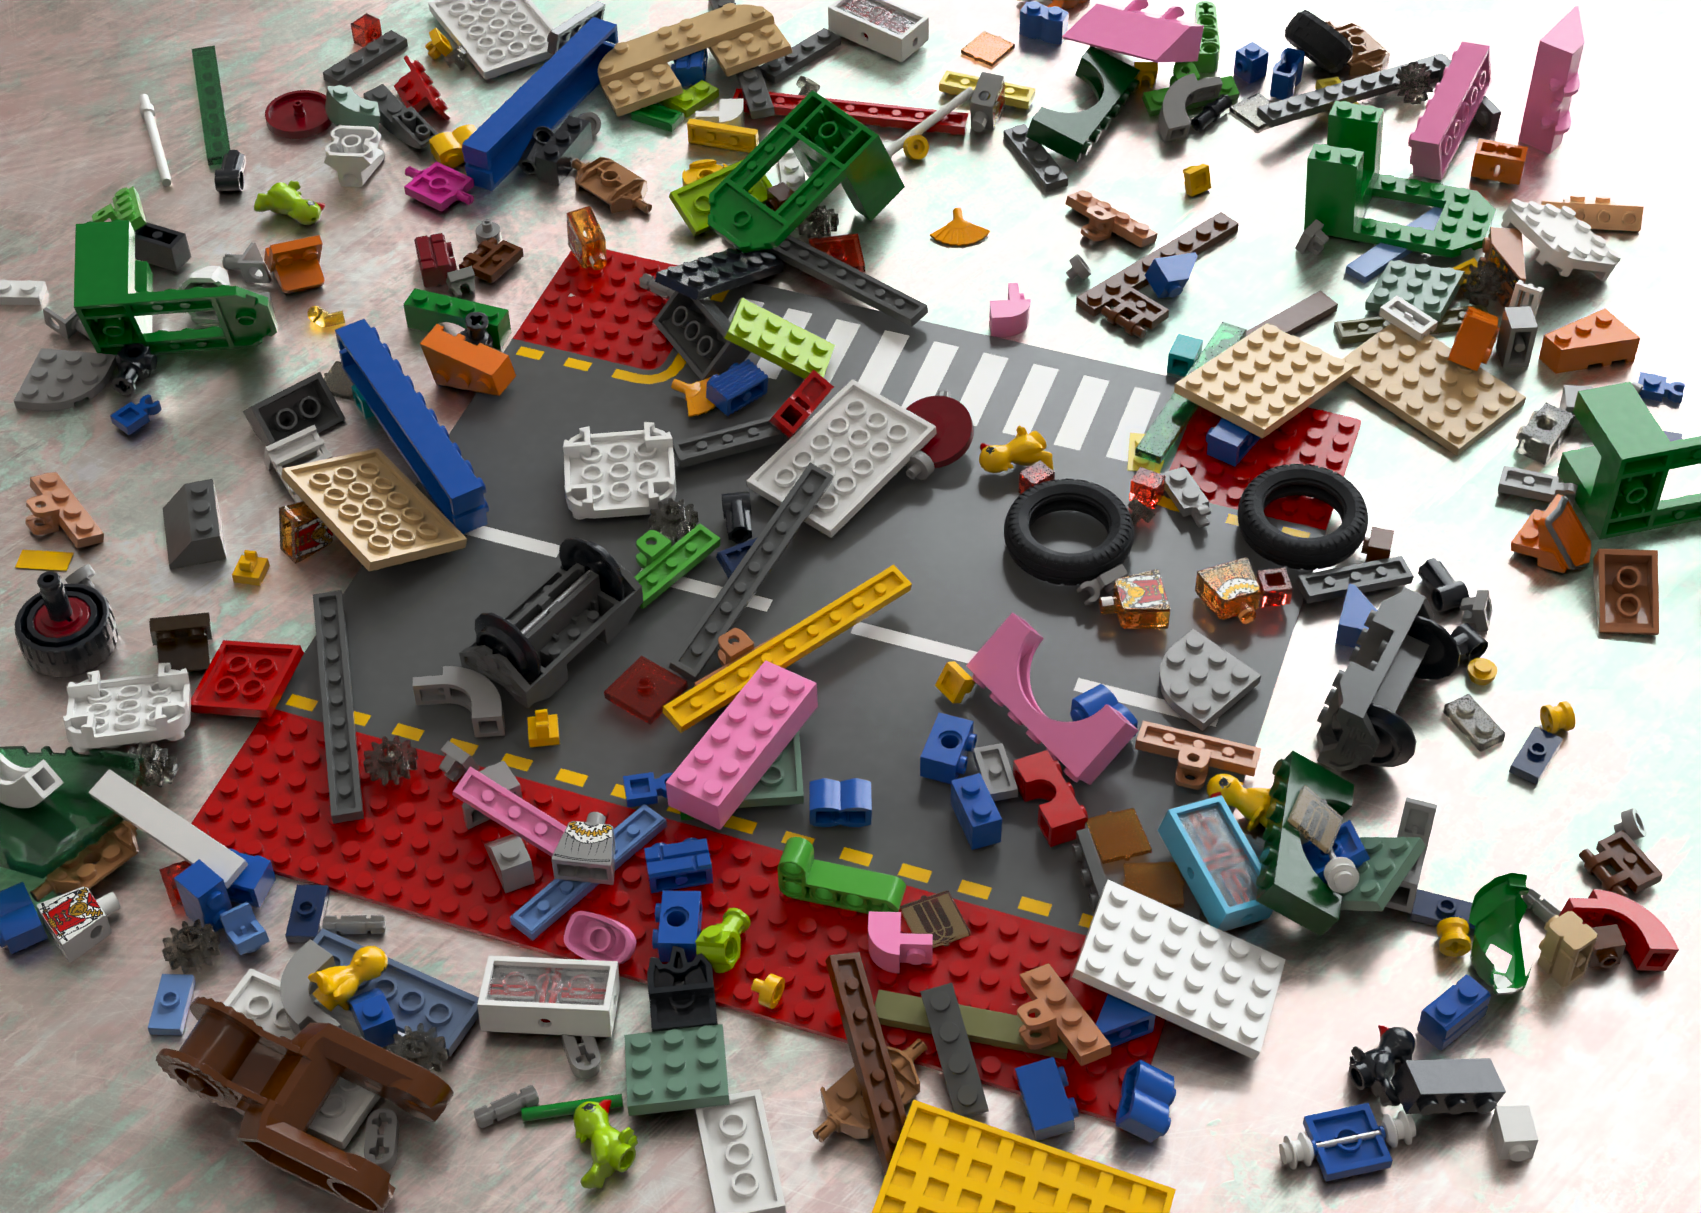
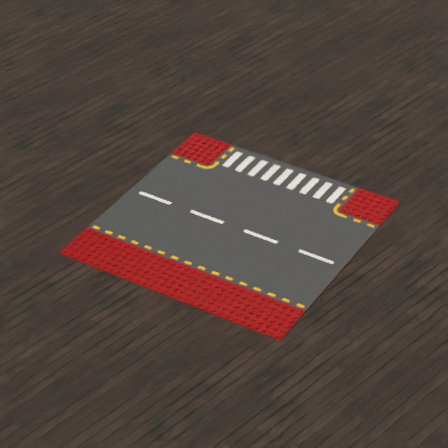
M581 244L582 267L571 249L503 352L509 355L516 377L500 396L477 392L449 434L450 441L452 443L456 442L459 446L464 461L469 460L476 478L480 477L485 484L486 493H484V498L489 507V512H486L488 524L463 534L467 538L466 547L463 549L373 571H368L362 565L343 593L364 819L335 824L332 821L317 640L315 636L304 652L271 718H261L191 824L228 849H234L239 853L251 856H262L267 860H271L274 874L309 885H328L329 890L559 959L586 960L568 949L564 943L566 926L570 917L575 912L586 911L611 918L628 927L636 938V947L631 958L623 964H618L619 976L647 985L650 958H659L658 949H653L652 936L653 929H659V923L655 922L656 903L662 902V892L651 893L644 848L652 847L656 843L673 844L683 842L687 838H706L712 864L713 883L668 891H701L703 908L701 932L709 926L722 923L723 915L729 908L742 910L750 919L751 925L740 935V957L733 968L724 973H716L712 968L715 1003L718 1006L848 1044L825 961L829 955L860 952L874 1005L879 990L921 997L920 991L952 983L959 1005L1017 1015V1009L1020 1006L1033 1001L1020 984V974L1049 963L1096 1025L1108 993L1072 977L1094 916L1089 903V894L1091 892L1089 887L1084 888L1080 875L1081 863H1076L1073 857L1072 844H1076V839L1050 847L1038 826L1039 805L1050 801L1037 798L1025 802L1019 790L1018 797L994 801L1002 818L1001 842L972 850L951 806V784L920 776V756L938 713L974 721L973 734H977L975 748L1003 743L1012 773L1014 760L1045 751L1047 747L1042 742L1040 744L1034 742L1026 734L1028 728L1024 724L1020 726L1007 715L1010 710L1005 705L1003 707L999 706L989 697L992 692L987 687L983 689L975 683L972 691L965 694L961 703H952L935 684L947 662L955 661L972 677L974 674L966 665L1013 612L1029 623L1044 638L1036 649L1031 662L1030 685L1036 703L1050 719L1061 722H1073L1070 715L1072 699L1102 684L1115 695L1119 703L1131 711L1138 721L1137 729L1139 731L1142 722L1147 721L1256 747L1304 601L1296 581L1298 575L1313 573L1314 570H1296L1287 568V566L1282 567L1257 554L1245 541L1238 523L1239 501L1244 490L1255 477L1281 465H1316L1319 468L1330 469L1333 473L1336 472L1345 477L1362 421L1358 418L1307 407L1266 437L1260 438L1237 466L1234 467L1207 455V433L1210 428L1216 427L1221 417L1174 393L1175 383L1180 381V378L919 320L910 327L878 310L754 282L709 296L730 322L741 298H744L835 345L824 375V379L832 384L834 388L795 434L853 379L904 409L919 399L936 396L939 390H948L951 393V398L962 403L970 413L974 426L973 440L969 449L961 458L950 465L935 468L934 472L924 480L916 477L910 479L906 474L908 468L905 465L832 538L804 522L779 558V561L772 568L730 629L739 628L744 631L754 642L755 648L798 624L893 564L912 583L909 592L785 668L817 683L818 707L799 730L804 804L737 808L721 830L698 819L681 820L680 811L668 806L667 798L657 796L658 803L647 806L666 819L667 827L615 870L613 885L599 884L532 941L511 924L510 916L554 880L552 857L522 839L532 862L535 883L505 894L484 844L514 833L492 819L468 830L462 810L464 802L452 795L465 774L456 782L444 775L445 773L439 769L440 764L445 758L441 748L449 740L473 758L480 767L477 770L478 772L504 760L520 783L523 800L566 827L572 821L586 822L589 813L599 812L606 817L605 824H609L615 829L641 806L627 808L623 776L653 772L654 779H657L663 774L674 773L729 705L727 704L680 733L664 715L663 706L692 689L694 683L669 669V665L728 580L726 573L716 558L717 552L738 544L728 539L726 519L723 517L721 494L750 493L752 538L747 541L757 538L779 506L749 489L747 480L789 438L784 435V441L684 468H680L674 455L677 493L675 501L672 503V509L669 512L596 519L585 518L582 520L573 517L572 511L568 508L564 489V440L569 441L572 437L580 433L579 428L590 426V434L644 430V422H653L655 428L666 433L670 432L673 442L771 417L805 380L751 352L746 360L750 359L754 365H757L761 371L768 375L767 393L757 400L755 399L753 402H750L745 407L743 406L741 409H738L737 412L734 411L729 416H726L715 406L713 410L711 409L707 413L688 417L685 394L672 389V382L674 379L692 384L701 381V379L653 323V320L669 299L639 286V279L643 274L652 275L655 279L658 271L677 265L605 249V260L601 254V249ZM590 256H592L595 262L593 267L589 261ZM1020 425L1025 427L1028 434L1032 431H1037L1043 436L1047 444L1046 449L1043 451L1052 453L1054 469L1052 473H1047L1041 466H1023L1011 463L1013 465L1012 469L1008 468L1007 471L1000 473H990L985 471L979 463L981 443L1006 445L1016 438V434H1018L1016 429ZM1130 433L1147 434L1151 437L1150 449L1155 464V472L1127 470ZM1181 467L1187 469L1209 500L1211 514L1206 515L1210 525L1198 527L1191 515L1182 516L1160 484V473ZM1055 479L1085 480L1110 490L1125 504L1134 526L1133 545L1127 559L1123 563L1128 574L1123 578L1154 575L1153 570L1156 574H1160L1168 600V605H1165L1166 609H1163V604L1159 605V612L1157 606L1140 608L1142 615L1140 622L1137 624L1139 626H1136V628H1124L1119 621L1121 613L1116 609L1115 604L1102 606L1100 598L1112 596L1113 602H1115L1116 599L1120 598L1118 588L1109 593L1105 589L1100 591L1099 598L1093 604L1085 605L1084 602L1091 597V594L1088 590L1077 592L1076 589L1080 586L1079 584L1077 586L1055 585L1047 581H1041L1026 573L1012 559L1004 539L1005 518L1013 502L1027 489L1039 483H1046V481ZM418 480L415 486L435 505ZM1287 496L1271 502L1264 509V515L1271 525L1286 534L1302 538H1315L1325 536L1334 508L1316 498ZM1077 511L1048 513L1038 518L1030 527L1032 537L1039 544L1061 553H1081L1092 550L1101 545L1108 536L1106 528L1100 521L1088 514ZM698 524H702L721 538L720 546L644 609L638 607L627 626L608 644L595 638L567 663L569 680L550 698L536 702L527 708L518 703L505 687L488 678L495 685L501 697L505 719V735L475 738L472 713L464 706L452 703L416 705L413 677L443 675V666L462 667L459 653L476 639L475 619L481 613H494L501 616L561 563L559 546L565 539L577 537L600 545L621 566L627 568L633 576H636L643 570L636 562V555L640 553L637 549L636 541L649 530H655L671 541V546ZM649 540L646 542V544L655 545L656 542L653 540ZM1236 577L1256 580L1259 589L1249 593L1256 607V610L1249 612L1253 621L1243 624L1238 616L1221 619L1211 608L1205 594L1198 595V593L1202 592L1201 589L1225 583L1226 580ZM1192 629L1261 675L1260 683L1203 731L1180 716L1168 705L1161 693L1159 676L1161 662L1166 652ZM732 638L728 641L730 644H732V642L739 643V641L735 638ZM720 647L717 648L695 682L722 667L718 660ZM547 709L548 715L557 714L560 744L530 747L527 717L535 716V710ZM1139 731L1091 785L1082 780H1079L1077 783L1064 773L1063 770L1066 766L1060 761L1059 764L1065 782L1071 783L1076 801L1079 805H1083L1087 811L1088 822L1085 823V829L1089 828L1106 880L1115 882L1199 920L1202 909L1159 834L1158 829L1169 809L1209 799L1207 784L1215 775L1229 774L1243 783L1246 775L1209 767L1206 782L1201 789L1195 790L1179 786L1175 783L1178 759L1135 749ZM968 751L966 771L964 775L959 774L958 779L978 774L973 752ZM1191 775L1185 776V778L1189 780L1196 779L1194 776ZM822 778L839 782L853 778L870 781L872 798L871 825L864 827H848L841 824L833 827L810 825L809 782ZM1228 806L1232 814H1234L1235 807ZM792 837H800L809 841L814 848L815 860L893 875L902 879L906 884V889L899 912H901V933L913 934L902 913V910L913 907L926 934H933V930L920 904H922L936 932L942 930L929 901H931L945 929L950 928L951 925L938 900H934L948 895L969 935L947 942L950 939H943L939 942L944 944L932 948V964L922 963L920 965H913L910 963H900V973H892L880 968L874 963L868 950L869 914L790 898L780 891L778 865L787 840ZM952 928L945 930V938L953 936ZM942 931V932L937 933V934H938L939 936L943 937L944 932ZM934 933L933 942L940 941L941 938L936 936ZM769 974H774L785 979L782 996L774 1009L759 1004V993L751 990L753 981L756 978L765 981ZM1031 1013L1028 1016L1035 1018V1013ZM1156 1015L1153 1032L1112 1047L1110 1055L1083 1066L1079 1064L1069 1049L1066 1060L1054 1057L1057 1068L1063 1066L1069 1086L1064 1087L1067 1099L1074 1098L1079 1113L1116 1123V1113L1122 1098L1121 1088L1126 1070L1138 1060H1142L1150 1065L1152 1064L1166 1019ZM880 1025L886 1046L903 1051L910 1047L917 1039H920L921 1043L924 1042L926 1044L927 1050L914 1060V1064L943 1072L932 1034ZM969 1041L981 1084L1021 1095L1016 1080L1015 1068L1051 1058L1049 1056Z

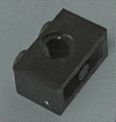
M1545 402L1539 411H1533L1526 426L1522 425L1516 434V440H1518L1516 452L1546 465L1570 436L1575 415Z

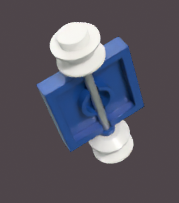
M1320 811L1321 818L1323 819H1320L1311 841L1309 838H1311L1319 819L1318 815L1313 813L1305 832L1308 842L1302 844L1305 856L1315 873L1325 884L1328 883V886L1337 893L1349 892L1359 882V873L1356 868L1369 860V855L1351 820L1336 827L1325 853L1316 844H1318L1326 825L1327 816L1325 812ZM1309 814L1303 822V831L1307 825V822L1311 814Z
M1369 1103L1304 1116L1303 1126L1307 1136L1303 1132H1299L1298 1139L1292 1141L1288 1135H1285L1283 1143L1279 1144V1152L1283 1163L1289 1164L1293 1170L1297 1167V1161H1303L1306 1166H1310L1315 1155L1325 1181H1331L1391 1168L1393 1160L1385 1141L1392 1148H1396L1398 1140L1401 1139L1407 1145H1411L1412 1137L1416 1136V1126L1411 1116L1407 1117L1404 1111H1399L1398 1118L1394 1120L1389 1114H1385L1381 1126H1378Z

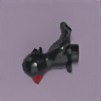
M1378 1025L1380 1033L1378 1047L1365 1053L1357 1046L1352 1047L1351 1053L1353 1056L1349 1058V1074L1352 1082L1359 1090L1370 1087L1374 1096L1380 1098L1382 1107H1387L1388 1105L1398 1106L1401 1102L1392 1086L1391 1079L1395 1073V1064H1403L1405 1060H1412L1415 1039L1411 1031L1405 1027L1394 1026L1390 1028L1386 1025Z

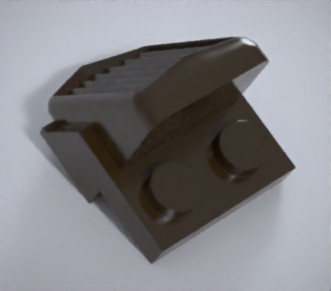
M209 612L150 618V634L153 646L157 645L159 663H170L171 669L179 671L186 668L188 673L208 669L210 665L208 640L212 639Z

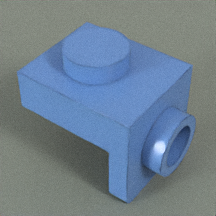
M248 902L220 914L219 917L227 938L239 955L255 952L262 945L270 942L265 929L256 920L252 907Z

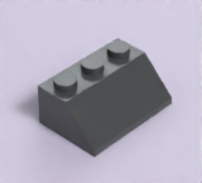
M321 372L243 411L256 436L266 446L312 425H315L317 433H320L346 419Z
M213 479L184 484L163 507L170 570L226 559L220 507Z

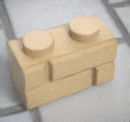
M1567 911L1560 917L1555 915L1550 918L1544 926V929L1547 931L1546 936L1538 946L1541 950L1538 965L1547 974H1552V978L1561 987H1567L1585 975L1597 939V933L1589 925L1582 924L1583 920L1573 911Z

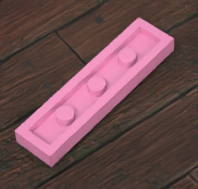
M469 767L452 794L551 857L566 829V826L472 767Z

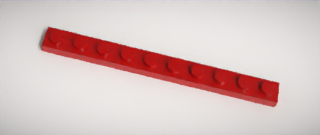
M736 88L733 99H743L744 112H749L742 90ZM769 92L775 115L787 116L806 97L804 95ZM825 98L863 125L895 127L905 130L913 129L937 111L935 109ZM952 111L926 131L965 135L969 113Z

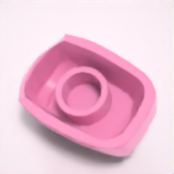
M578 911L570 917L566 926L564 943L568 949L586 960L618 961V964H623L634 953L636 938L628 927L618 921L599 914Z

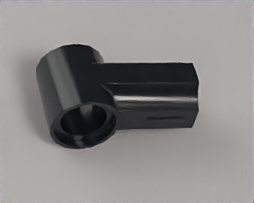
M539 126L534 130L531 140L518 162L522 172L528 175L537 174L535 156L554 134L548 127Z
M229 150L224 155L221 169L215 171L214 180L217 192L243 191V172L246 158L238 150Z
M750 493L721 494L723 517L726 519L728 539L736 544L744 543L752 538Z
M1431 558L1419 567L1418 575L1431 591L1432 603L1438 612L1460 607L1462 599L1469 597L1465 583L1462 580L1455 581L1441 561Z
M1468 623L1459 625L1451 633L1461 653L1459 662L1466 658L1469 661L1480 658L1489 646V643Z

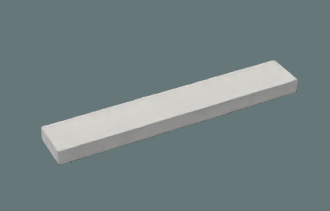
M110 769L88 792L92 798L191 865L200 859L224 880L227 889L248 866L245 859Z

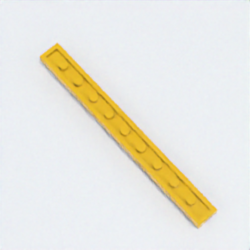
M893 564L663 706L664 715L680 733L684 732L732 702L765 660L784 669L909 592L912 583Z

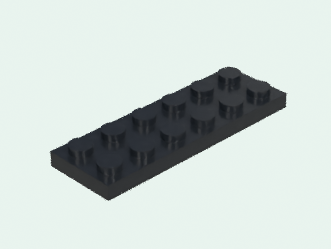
M736 247L728 248L719 253L715 252L712 255L699 257L697 260L683 262L681 265L670 266L668 269L658 271L655 282L694 300H700L783 272L785 262L776 259V256L771 253H762L760 251L742 253Z

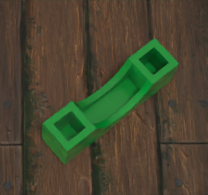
M414 288L403 304L407 327L429 333L436 324L442 322L453 323L466 329L465 317L467 314L481 312L488 317L489 323L486 330L493 338V348L502 349L512 333L509 311L507 309Z

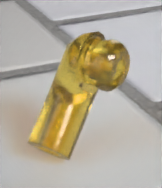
M312 306L308 309V318L322 328L345 323L343 311L329 313L319 306Z

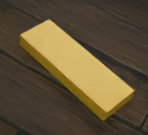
M691 118L687 122L688 143L750 153L759 144L758 130Z

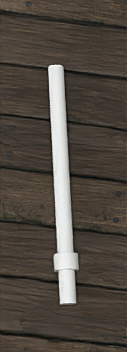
M968 87L888 146L886 150L890 158L892 159V156L903 148L904 141L909 136L924 133L971 98L974 90Z
M141 94L139 96L141 105L139 110L141 117L146 123L163 186H170L172 181L154 120V107L150 104L148 95Z

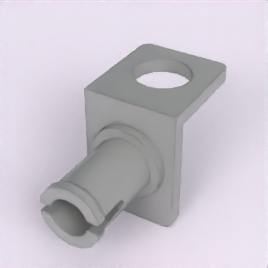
M250 243L243 255L225 254L223 256L222 264L224 269L241 270L246 283H270L272 281L256 243ZM258 269L262 272L263 276L255 275Z
M45 307L43 309L45 324L63 337L69 339L79 331L89 338L76 311L66 319H63L49 308ZM51 318H53L59 324V326H57Z

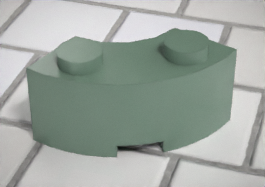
M343 85L327 86L325 111L329 119L336 126L340 124L345 126L374 127L379 132L380 112L378 102L359 97L351 87Z

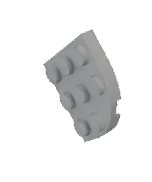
M41 348L14 399L16 409L58 411L74 407V402H79L86 397L89 400L92 399L109 382L117 366L116 355Z
M1194 629L1169 648L1162 659L1159 673L1161 693L1165 701L1175 712L1202 731L1256 687L1261 680V675Z

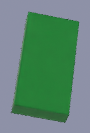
M652 104L631 112V119L673 133L683 122L684 113Z

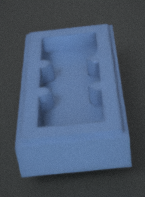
M162 974L148 1024L150 1035L182 1036L196 983L194 975Z

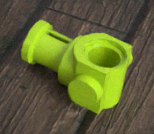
M729 908L723 915L722 923L703 929L696 939V954L702 953L711 963L716 973L729 971L739 959L741 951L740 935L751 925L748 915L738 908Z

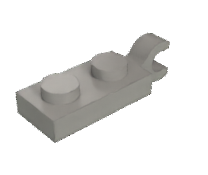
M1503 466L1497 492L1546 502H1552L1554 497L1560 494L1566 496L1573 506L1577 485L1573 483L1558 482L1559 476Z
M1181 467L1160 473V484L1182 516L1191 515L1198 527L1210 525L1206 515L1211 514L1209 500L1187 469Z

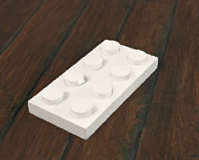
M756 1089L729 1094L730 1105L696 1108L695 1112L715 1213H786V1205L761 1090Z

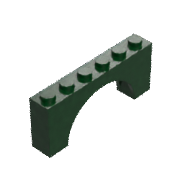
M1090 46L1082 55L1075 75L1091 87L1098 103L1087 110L1071 113L1058 112L1041 106L1031 119L1026 137L1077 163L1082 155L1086 156L1089 153L1092 142L1097 143L1102 129L1107 130L1112 120L1111 117L1116 118L1121 105L1125 106L1131 93L1134 94L1140 84V81L1137 80L1140 70Z
M1292 750L1284 759L1280 758L1272 770L1274 781L1269 791L1271 801L1266 812L1268 822L1263 834V840L1265 841L1264 850L1259 859L1261 870L1256 880V886L1258 887L1256 901L1315 934L1322 936L1340 919L1342 896L1328 887L1315 873L1301 845L1300 823L1298 828H1296L1288 820L1301 789L1338 820L1352 807L1354 784ZM1313 802L1308 803L1307 806L1309 807H1306L1302 817L1311 814V809L1313 810L1317 806Z

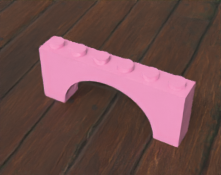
M1012 612L966 666L974 674L972 676L973 681L983 689L987 687L992 692L989 697L999 706L1003 707L1005 705L1010 710L1007 715L1018 725L1024 724L1028 728L1026 734L1037 744L1042 742L1047 747L1046 750H1048L1053 761H1061L1066 766L1063 771L1076 783L1082 780L1091 785L1139 730L1119 711L1107 704L1094 715L1079 721L1061 722L1047 717L1036 703L1030 685L1031 662L1036 649L1044 638L1029 623Z

